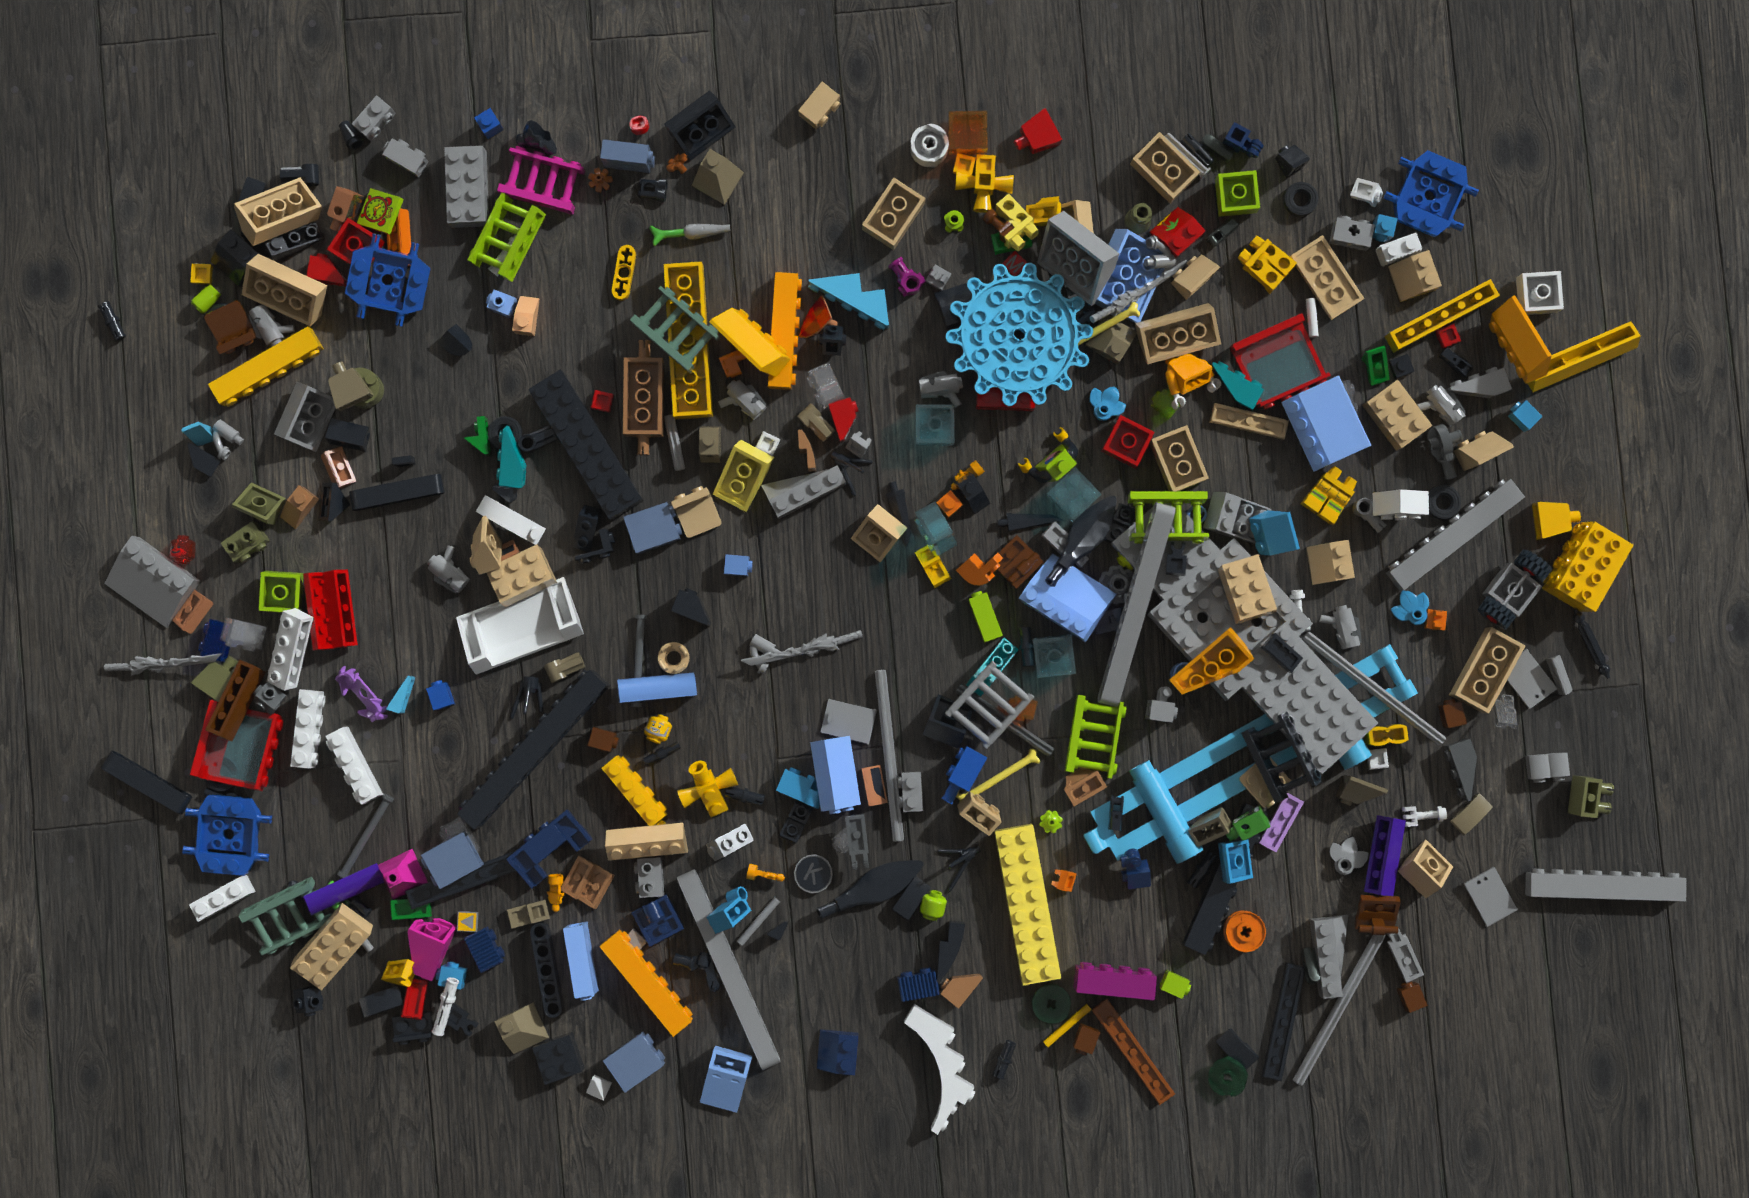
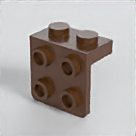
M233 301L204 316L218 342L216 349L219 354L224 352L230 354L236 350L237 346H247L254 342L253 339H255L256 334L239 301Z

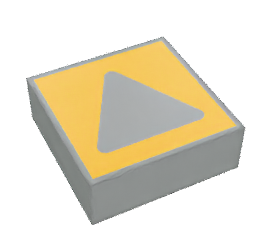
M458 911L457 931L477 932L478 912Z

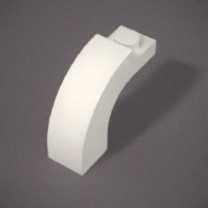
M486 495L476 510L482 516H487L489 520L535 545L538 544L546 530L544 527Z

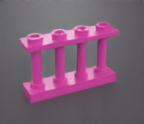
M519 146L515 148L510 147L509 152L515 158L508 182L505 185L499 183L498 193L501 194L503 192L513 199L573 215L575 206L571 203L570 197L577 173L585 174L584 168L581 167L582 164L575 161L570 163L563 162L562 158L556 156L548 158L545 157V154L534 151V153L526 152L527 149ZM522 158L533 161L526 188L524 187L523 190L516 188L515 185ZM542 163L551 166L545 191L540 195L534 193L533 189L540 164ZM559 168L570 171L563 197L560 200L553 198L552 195Z

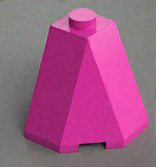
M434 918L432 922H424L423 919L413 922L408 929V939L415 975L429 981L434 979L446 955L457 925L441 918Z

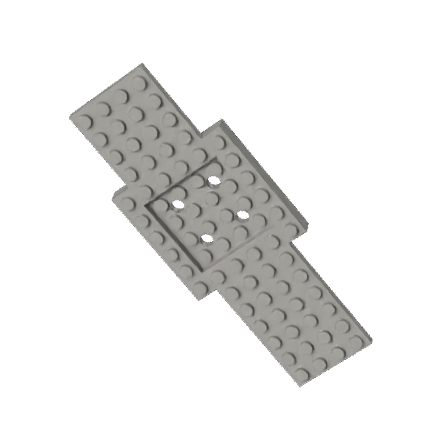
M1164 503V505L1172 506L1171 503ZM1153 507L1143 515L1144 533H1146ZM1181 508L1182 533H1194L1193 520ZM1174 519L1172 522L1170 533H1174ZM1136 522L1111 543L1119 554L1126 558L1134 570L1142 544H1135L1134 541H1129L1131 533H1136ZM1210 538L1201 544H1193L1192 541H1167L1153 587V591L1162 602L1151 610L1148 616L1189 661H1192L1231 627L1245 643L1254 660L1240 672L1214 681L1210 685L1225 701L1242 688L1274 724L1280 721L1278 715L1287 711L1295 721L1294 726L1297 732L1303 737V744L1312 756L1314 767L1319 770L1320 774H1323L1373 729L1378 722L1299 637L1313 623L1265 572L1277 610L1272 614L1259 617L1261 620L1259 627L1253 626L1251 620L1236 624L1218 569L1221 565L1251 557L1250 554L1235 538L1221 550ZM1171 542H1174L1175 549H1180L1182 542L1185 543V551L1182 554L1187 555L1185 576L1166 575L1167 554H1172L1170 550ZM1199 613H1204L1207 616L1205 623L1198 621L1197 615ZM1272 633H1276L1303 657L1292 673H1288L1261 648ZM1281 729L1280 731H1281V732L1286 736V738L1288 739V737H1287V735H1286L1284 729Z

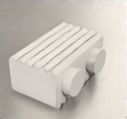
M1413 233L1380 245L1376 249V253L1381 266L1384 267L1385 265L1418 254L1422 250V246L1417 234Z

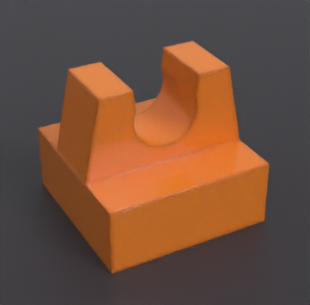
M1427 609V619L1424 628L1444 631L1446 628L1447 611Z
M1055 870V874H1058L1060 878L1058 882L1052 881L1051 885L1057 887V889L1072 892L1077 873Z

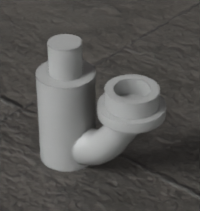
M1155 235L1146 239L1147 248L1151 250L1158 248L1162 255L1150 256L1149 259L1144 260V265L1150 266L1151 269L1174 267L1176 262L1175 256L1171 254L1169 248L1158 241Z
M221 419L214 424L212 429L213 441L219 453L218 458L226 460L231 451L227 446L223 448L221 436L230 443L235 442L238 445H241L244 439L239 436L240 433Z
M755 634L749 644L751 657L759 656L758 651L763 654L781 652L775 648V644ZM757 664L756 666L759 669L757 673L764 674L769 664Z

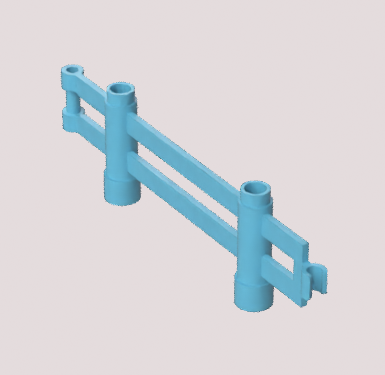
M1390 644L1353 664V666L1368 677L1378 673L1380 668L1385 666L1396 685L1392 689L1387 688L1385 690L1400 702L1418 693L1410 679L1406 680L1395 661L1398 657ZM1343 671L1335 675L1347 689L1358 684ZM1375 696L1361 703L1373 718L1390 709ZM1264 714L1160 773L1156 768L1154 769L1150 760L1131 769L1129 772L1134 779L1135 787L1117 796L1119 798L1124 796L1123 815L1145 803L1153 820L1117 839L1113 830H1108L1110 801L1090 811L1097 827L1083 836L1091 851L1097 854L1110 847L1118 861L1120 856H1124L1128 849L1138 850L1164 836L1165 844L1177 864L1201 852L1204 848L1202 845L1196 846L1188 832L1190 827L1187 822L1245 790L1246 788L1239 781V778L1255 763L1178 806L1168 789L1247 746L1241 734L1242 732L1252 727L1260 731L1274 723ZM1362 738L1339 758V761L1344 770L1366 760L1372 754ZM1291 746L1270 757L1277 765H1280L1297 757ZM1113 805V811L1120 810V805Z

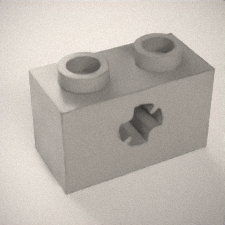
M1348 216L1337 217L1333 221L1329 244L1367 251L1371 247L1375 225L1370 224L1367 220L1354 221ZM1350 229H1353V233H1356L1354 236L1351 235Z

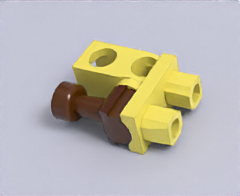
M1010 194L1006 195L996 204V211L991 209L983 217V221L987 225L992 224L997 229L999 239L1005 243L1008 249L1012 247L1020 251L1025 246V241L1022 239L1024 235L1028 236L1031 240L1038 236V229L1034 225V219ZM998 215L1001 218L1003 217L1006 220V222L1003 223L1002 221H1000L998 219Z

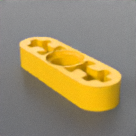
M623 245L618 251L612 294L619 301L626 300L631 290L636 252L630 245ZM629 250L632 256H628V264H624L625 256L622 254ZM627 268L629 270L628 277L621 278L619 276L620 269ZM617 280L628 282V284L623 283V289L626 293H622L621 296L616 292V290H620L621 283H617Z

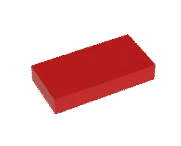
M413 979L411 986L406 988L402 1018L422 1020L428 980Z

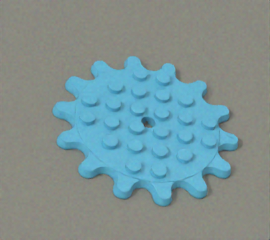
M1026 263L1019 276L1010 275L1003 264L995 265L993 268L994 280L991 283L985 284L978 278H970L967 282V287L972 293V299L967 303L954 301L950 306L951 312L961 320V326L957 329L949 330L945 337L948 343L958 344L963 349V355L954 363L955 369L958 372L974 370L978 375V380L974 386L975 391L983 395L990 388L997 387L1002 391V401L1007 406H1013L1017 401L1018 395L1023 392L1030 394L1035 404H1044L1047 399L1045 391L1049 385H1056L1062 391L1070 390L1072 381L1067 375L1068 368L1070 366L1085 367L1089 363L1088 356L1078 349L1080 340L1090 338L1093 335V328L1090 325L1080 324L1076 320V313L1084 307V300L1079 296L1070 299L1062 296L1061 288L1064 285V278L1059 274L1053 275L1048 281H1040L1036 275L1037 268L1033 263ZM1017 330L1022 331L1024 338L1021 340L1017 339L1014 336V332Z

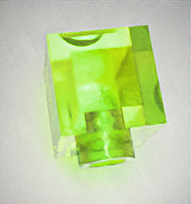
M1165 388L1162 392L1157 391L1151 398L1154 401L1151 407L1169 420L1176 412L1171 406L1174 396L1171 395L1169 389L1168 391Z

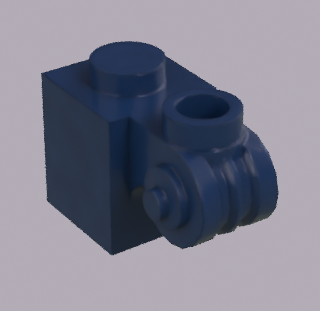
M1235 122L1222 142L1235 150V152L1239 153V151H1242L1250 158H1258L1259 153H1261L1264 147L1259 139L1251 140L1248 137L1251 132L1250 130Z
M1128 849L1124 856H1120L1121 866L1124 868L1121 871L1122 881L1127 883L1128 890L1150 887L1151 874L1147 859L1141 860L1137 849Z

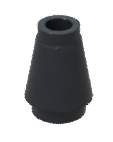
M343 121L339 124L346 146L350 147L351 150L360 148L364 143L363 136L349 121Z

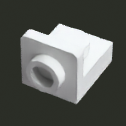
M1357 178L1350 196L1351 198L1368 202L1372 207H1376L1377 202H1380L1383 192L1378 183Z

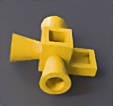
M977 154L975 176L956 172L955 190L974 188V194H977L973 208L974 212L987 213L992 209L990 195H993L994 189L1009 194L1013 193L1014 175L995 177L996 156Z
M696 761L691 764L688 771L693 776L696 787L677 790L684 808L701 797L710 817L727 811L728 807L720 789L738 785L733 770L729 768L715 778L711 769L708 770L705 761Z

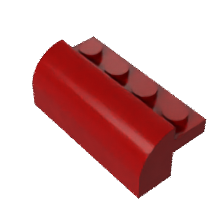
M348 569L303 574L308 615L313 617L310 630L313 650H331L358 645Z

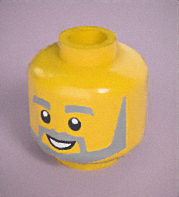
M660 714L657 717H650L644 729V734L647 736L646 739L657 744L667 741L672 729L671 723L668 722L669 718Z

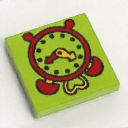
M370 188L357 224L390 235L404 199Z

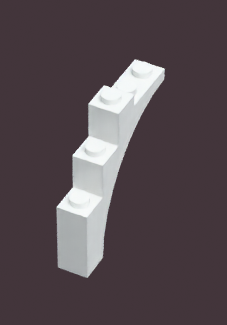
M913 1004L904 1019V1023L916 1031L927 1043L940 1070L941 1099L937 1114L931 1125V1131L938 1135L940 1130L944 1131L949 1123L947 1118L950 1113L953 1115L959 1106L957 1101L965 1105L967 1101L970 1102L975 1094V1091H973L974 1085L956 1075V1072L960 1073L965 1063L963 1062L964 1056L946 1046V1043L950 1044L955 1036L953 1033L954 1027Z

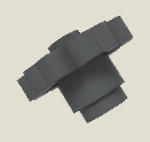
M1121 565L1111 566L1108 572L1104 571L1101 573L1098 582L1114 593H1117L1112 601L1113 604L1125 603L1133 573L1130 569L1124 570ZM1114 582H1119L1120 588L1116 589Z

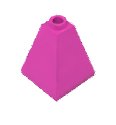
M413 849L378 865L393 900L406 895L405 891L428 883Z

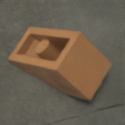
M298 485L287 499L280 518L296 529L318 502L319 498L305 487Z
M980 974L952 976L950 979L946 978L940 985V994L959 1009L983 977Z

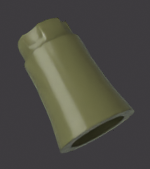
M1140 203L1129 210L1125 216L1127 229L1135 234L1147 231L1151 225V208L1145 203Z

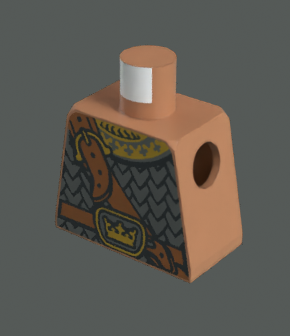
M336 186L327 215L333 218L330 229L338 232L347 218L354 221L365 196Z

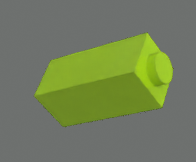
M982 591L971 594L972 598L968 599L983 642L985 643L1003 636L987 592L982 594Z

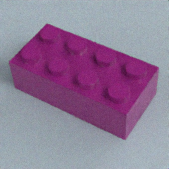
M1080 962V965L1075 964L1073 988L1077 993L1155 1000L1157 976L1149 968L1138 967L1137 971L1130 969L1129 966H1119V969H1116L1109 964H1100L1099 967H1096L1089 962Z

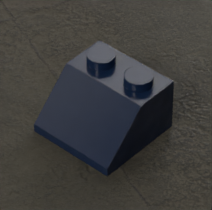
M820 1029L817 1069L835 1074L855 1075L859 1033Z

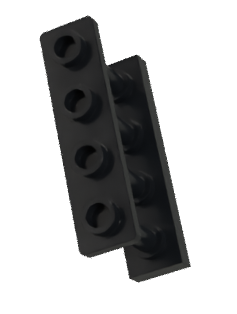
M1287 711L1278 715L1280 721L1260 731L1252 727L1241 733L1275 804L1288 798V791L1308 782L1314 787L1322 782L1321 774L1314 767L1312 756L1303 744V737L1297 732L1294 726L1295 721ZM1284 729L1288 737L1287 740L1268 749L1264 748L1261 741L1263 737ZM1292 746L1297 757L1274 766L1270 756ZM1301 764L1306 775L1283 784L1279 778V773Z

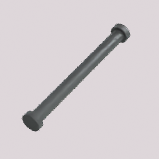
M635 615L637 629L634 678L642 677L644 624L647 615ZM633 701L630 703V707H642V703L640 701Z
M384 793L382 796L381 804L342 870L338 871L337 875L345 878L349 876L348 873L390 802L394 801V798Z

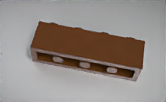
M239 660L205 730L232 742L255 696L253 693L260 685L266 671Z

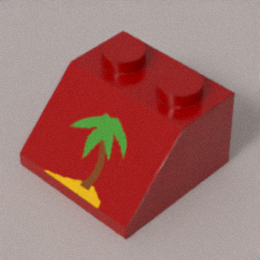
M1177 207L1149 233L1152 236L1155 235L1158 241L1166 245L1176 260L1201 238L1206 230L1193 216Z

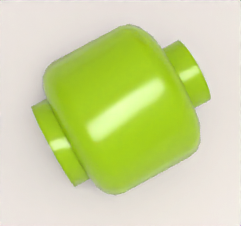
M931 890L930 893L923 896L920 912L924 918L936 921L938 918L943 917L947 900L942 896L941 892Z

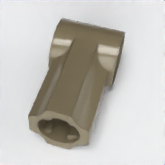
M811 403L797 415L798 419L807 428H810L823 442L835 432L822 417L819 410Z
M578 652L562 660L552 661L544 665L550 682L555 683L566 678L567 675L585 668V664Z

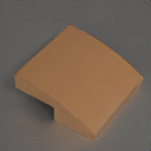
M798 430L800 453H807L808 471L816 472V463L810 442L802 430Z
M578 856L561 887V891L582 901L593 909H597L615 875L595 863Z

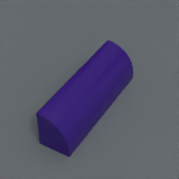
M376 863L303 896V900L312 916L384 883V880Z

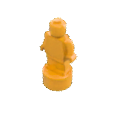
M975 460L966 471L962 472V470H959V473L954 478L957 481L968 472H971L976 477L985 471ZM952 483L951 489L957 490L956 485Z
M749 864L747 879L755 880L758 875L767 879H777L779 882L785 879L783 874L777 875V873L758 870V865Z
M550 874L548 875V884H550V891L547 892L548 900L553 904L552 911L558 912L560 910L559 904L562 903L564 893H561L563 875Z

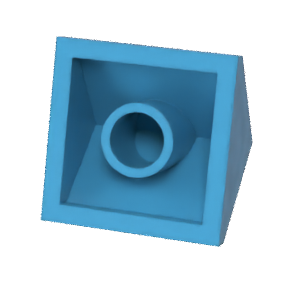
M1248 839L1218 843L1223 882L1230 884L1253 878Z

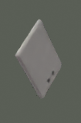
M1525 649L1520 655L1507 682L1528 709H1531L1557 690V687L1529 653V650Z
M828 699L821 733L838 737L850 736V740L863 742L868 745L877 709H869Z
M1495 867L1463 883L1486 927L1518 910Z

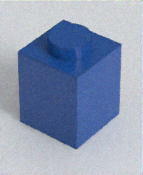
M491 108L474 117L487 139L504 130Z
M442 680L431 683V687L426 688L433 710H440L455 705L447 682L442 683Z

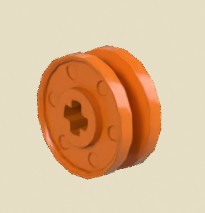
M1240 910L1233 912L1227 917L1223 925V935L1229 946L1241 952H1251L1259 948L1264 942L1266 928L1259 916L1250 911ZM1243 927L1248 929L1246 931L1247 935H1243L1240 933L1243 931Z

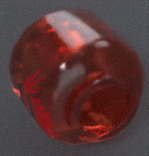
M178 535L177 539L171 540L170 558L174 560V563L190 564V561L195 559L196 543L190 540L189 536Z

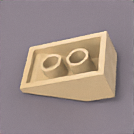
M1483 431L1475 435V440L1469 443L1467 439L1459 443V448L1454 450V453L1463 470L1466 471L1510 450L1514 446L1493 431L1487 434Z

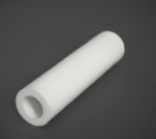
M1315 298L1306 299L1309 337H1318Z

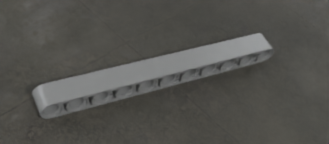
M1157 502L1153 506L1099 690L1098 703L1114 707L1119 705L1174 519L1175 507Z
M694 869L678 876L677 880L761 1069L765 1070L780 1063L779 1055L724 932L715 934L706 918L714 909L696 870Z

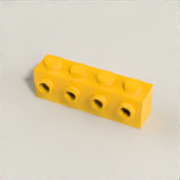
M615 756L602 767V770L649 826L656 825L668 815L665 812L667 808L661 801L657 802L653 797L655 794L648 786L645 787L641 783L642 778L636 771H631L628 767L630 764L625 757Z

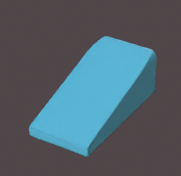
M196 422L181 429L197 446L213 441L211 427L201 422Z
M407 676L386 710L405 713L415 681L414 676Z

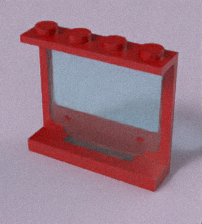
M1302 313L1230 346L1241 373L1246 375L1245 379L1250 382L1254 379L1263 384L1261 388L1264 391L1256 404L1258 409L1262 407L1264 410L1275 406V401L1281 399L1283 402L1291 398V394L1304 392L1309 389V386L1313 384L1317 386L1327 381L1326 379L1331 376L1330 372L1325 373L1303 325L1305 318Z
M210 700L190 775L200 779L263 792V788L267 786L269 780L267 776L268 769H271L274 761L272 757L273 750H276L278 746V731H281L283 727L282 716L276 713L271 716L268 713L248 709L231 742L205 730L218 704L217 701Z

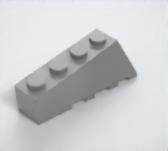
M837 465L828 470L761 486L778 519L841 488L846 485V481Z
M1348 914L1310 919L1313 948H1315L1317 966L1320 972V979L1317 981L1319 996L1323 999L1343 997L1341 973Z

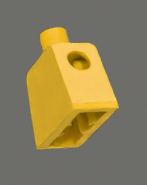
M1537 502L1532 504L1537 540L1571 531V523L1581 521L1580 512L1570 511L1568 503Z

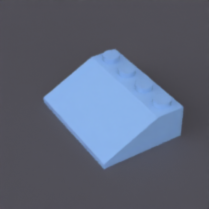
M1115 229L1109 242V246L1119 253V257L1113 273L1094 303L1102 308L1110 306L1112 301L1118 299V295L1124 294L1126 291H1134L1136 288L1140 289L1144 284L1155 280L1165 269H1151L1150 266L1144 265L1145 259H1149L1152 255H1162V252L1158 248L1156 250L1148 249L1146 240L1128 229ZM1156 287L1141 295L1136 302L1140 316H1130L1126 319L1135 323L1141 322ZM1130 305L1126 306L1121 312L1127 310Z
M1339 376L1281 402L1313 472L1371 446Z
M1052 554L1030 580L1019 599L1022 603L1086 642L1117 593H1114L1073 566L1061 577L1055 587L1049 586L1045 579L1059 559V557Z

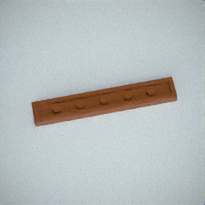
M1106 998L1092 1008L1095 1016L1158 1104L1161 1105L1174 1096V1091L1109 1000Z

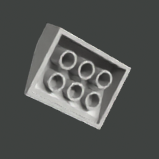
M1063 211L1048 219L1037 263L1051 275H1061L1064 278V285L1092 306L1113 273L1119 253Z
M131 536L120 551L104 584L168 628L175 615L201 581L140 537Z

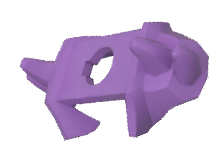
M343 666L335 680L339 683L343 696L346 695L348 689H351L366 706V709L359 710L358 714L369 718L371 722L387 718L388 715L382 714L386 711L387 706H380L382 700L378 699L358 676V672L354 674L356 669L352 668L345 671L346 667ZM361 688L366 691L367 697H364L361 694Z

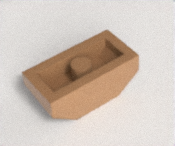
M1079 768L1066 776L1064 791L1072 805L1076 806L1107 788L1098 770Z

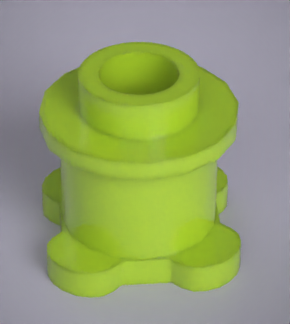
M953 210L944 216L946 232L950 233L956 230L961 232L963 230L964 218L961 212ZM955 218L957 222L954 223L951 219Z

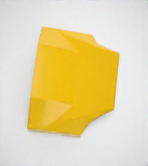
M1059 196L1042 198L1036 204L1026 205V212L1034 219L1035 226H1047L1048 219L1061 213Z

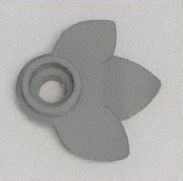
M1354 837L1346 839L1341 846L1337 843H1332L1330 847V856L1335 861V869L1343 875L1351 873L1354 868L1362 867L1368 859V852L1358 851ZM1343 861L1347 863L1346 868L1341 867Z

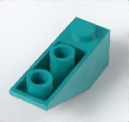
M1220 361L1218 363L1213 362L1212 367L1234 400L1253 411L1264 391L1261 388L1263 384L1254 379L1251 382L1246 380V375L1237 370L1233 373L1228 370V365Z
M506 426L499 434V442H502V447L498 451L500 468L497 469L496 479L499 480V486L522 488L526 481L527 465L510 426Z
M1003 638L967 682L966 686H969L992 661L996 663V668L1002 672L1019 649L1006 638ZM990 674L984 680V683L990 687L996 677ZM979 688L974 691L980 697L984 694Z

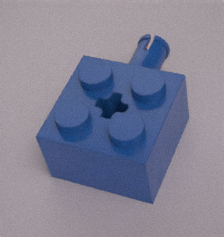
M967 746L964 749L960 747L955 756L958 759L955 766L951 764L946 773L950 785L941 799L950 804H953L960 789L970 791L987 760L986 756Z

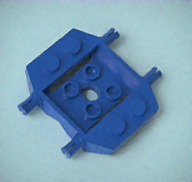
M1428 150L1415 161L1401 157L1398 164L1408 168L1404 184L1397 196L1386 191L1383 199L1393 202L1395 218H1398L1397 222L1432 237H1436L1446 228L1449 229L1450 227L1461 232L1464 224L1453 219L1461 197L1464 193L1476 197L1479 189L1467 184L1466 166ZM1419 171H1424L1428 174H1431L1435 177L1454 184V187L1449 186L1433 178H1430L1429 176L1423 175L1419 173ZM1426 191H1431L1434 194L1433 200L1425 198Z
M372 234L371 245L369 244V246L353 251L345 294L358 303L356 317L360 318L361 314V318H365L366 307L370 306L396 312L395 325L403 326L406 314L422 310L430 267L418 257V243L411 242L408 254L393 252L379 248L381 235L377 234L376 238V234ZM372 257H375L368 294H365ZM408 265H411V266H410V271H409V276H408V281H407V286H406V291H405V296H404V301H403V302H400V301H401V296H402V291H403V286H404V281H405V276H406V271H407V266H408ZM386 274L393 277V282L389 285L382 282V277Z
M208 795L200 808H186L185 812L187 813H185V816L198 818L196 847L184 846L182 853L194 855L202 872L245 876L256 861H269V854L258 853V832L260 823L271 824L272 820L270 819H272V816L261 815V811L252 798ZM226 829H231L234 832L232 839L225 836ZM209 849L246 852V855L209 852Z

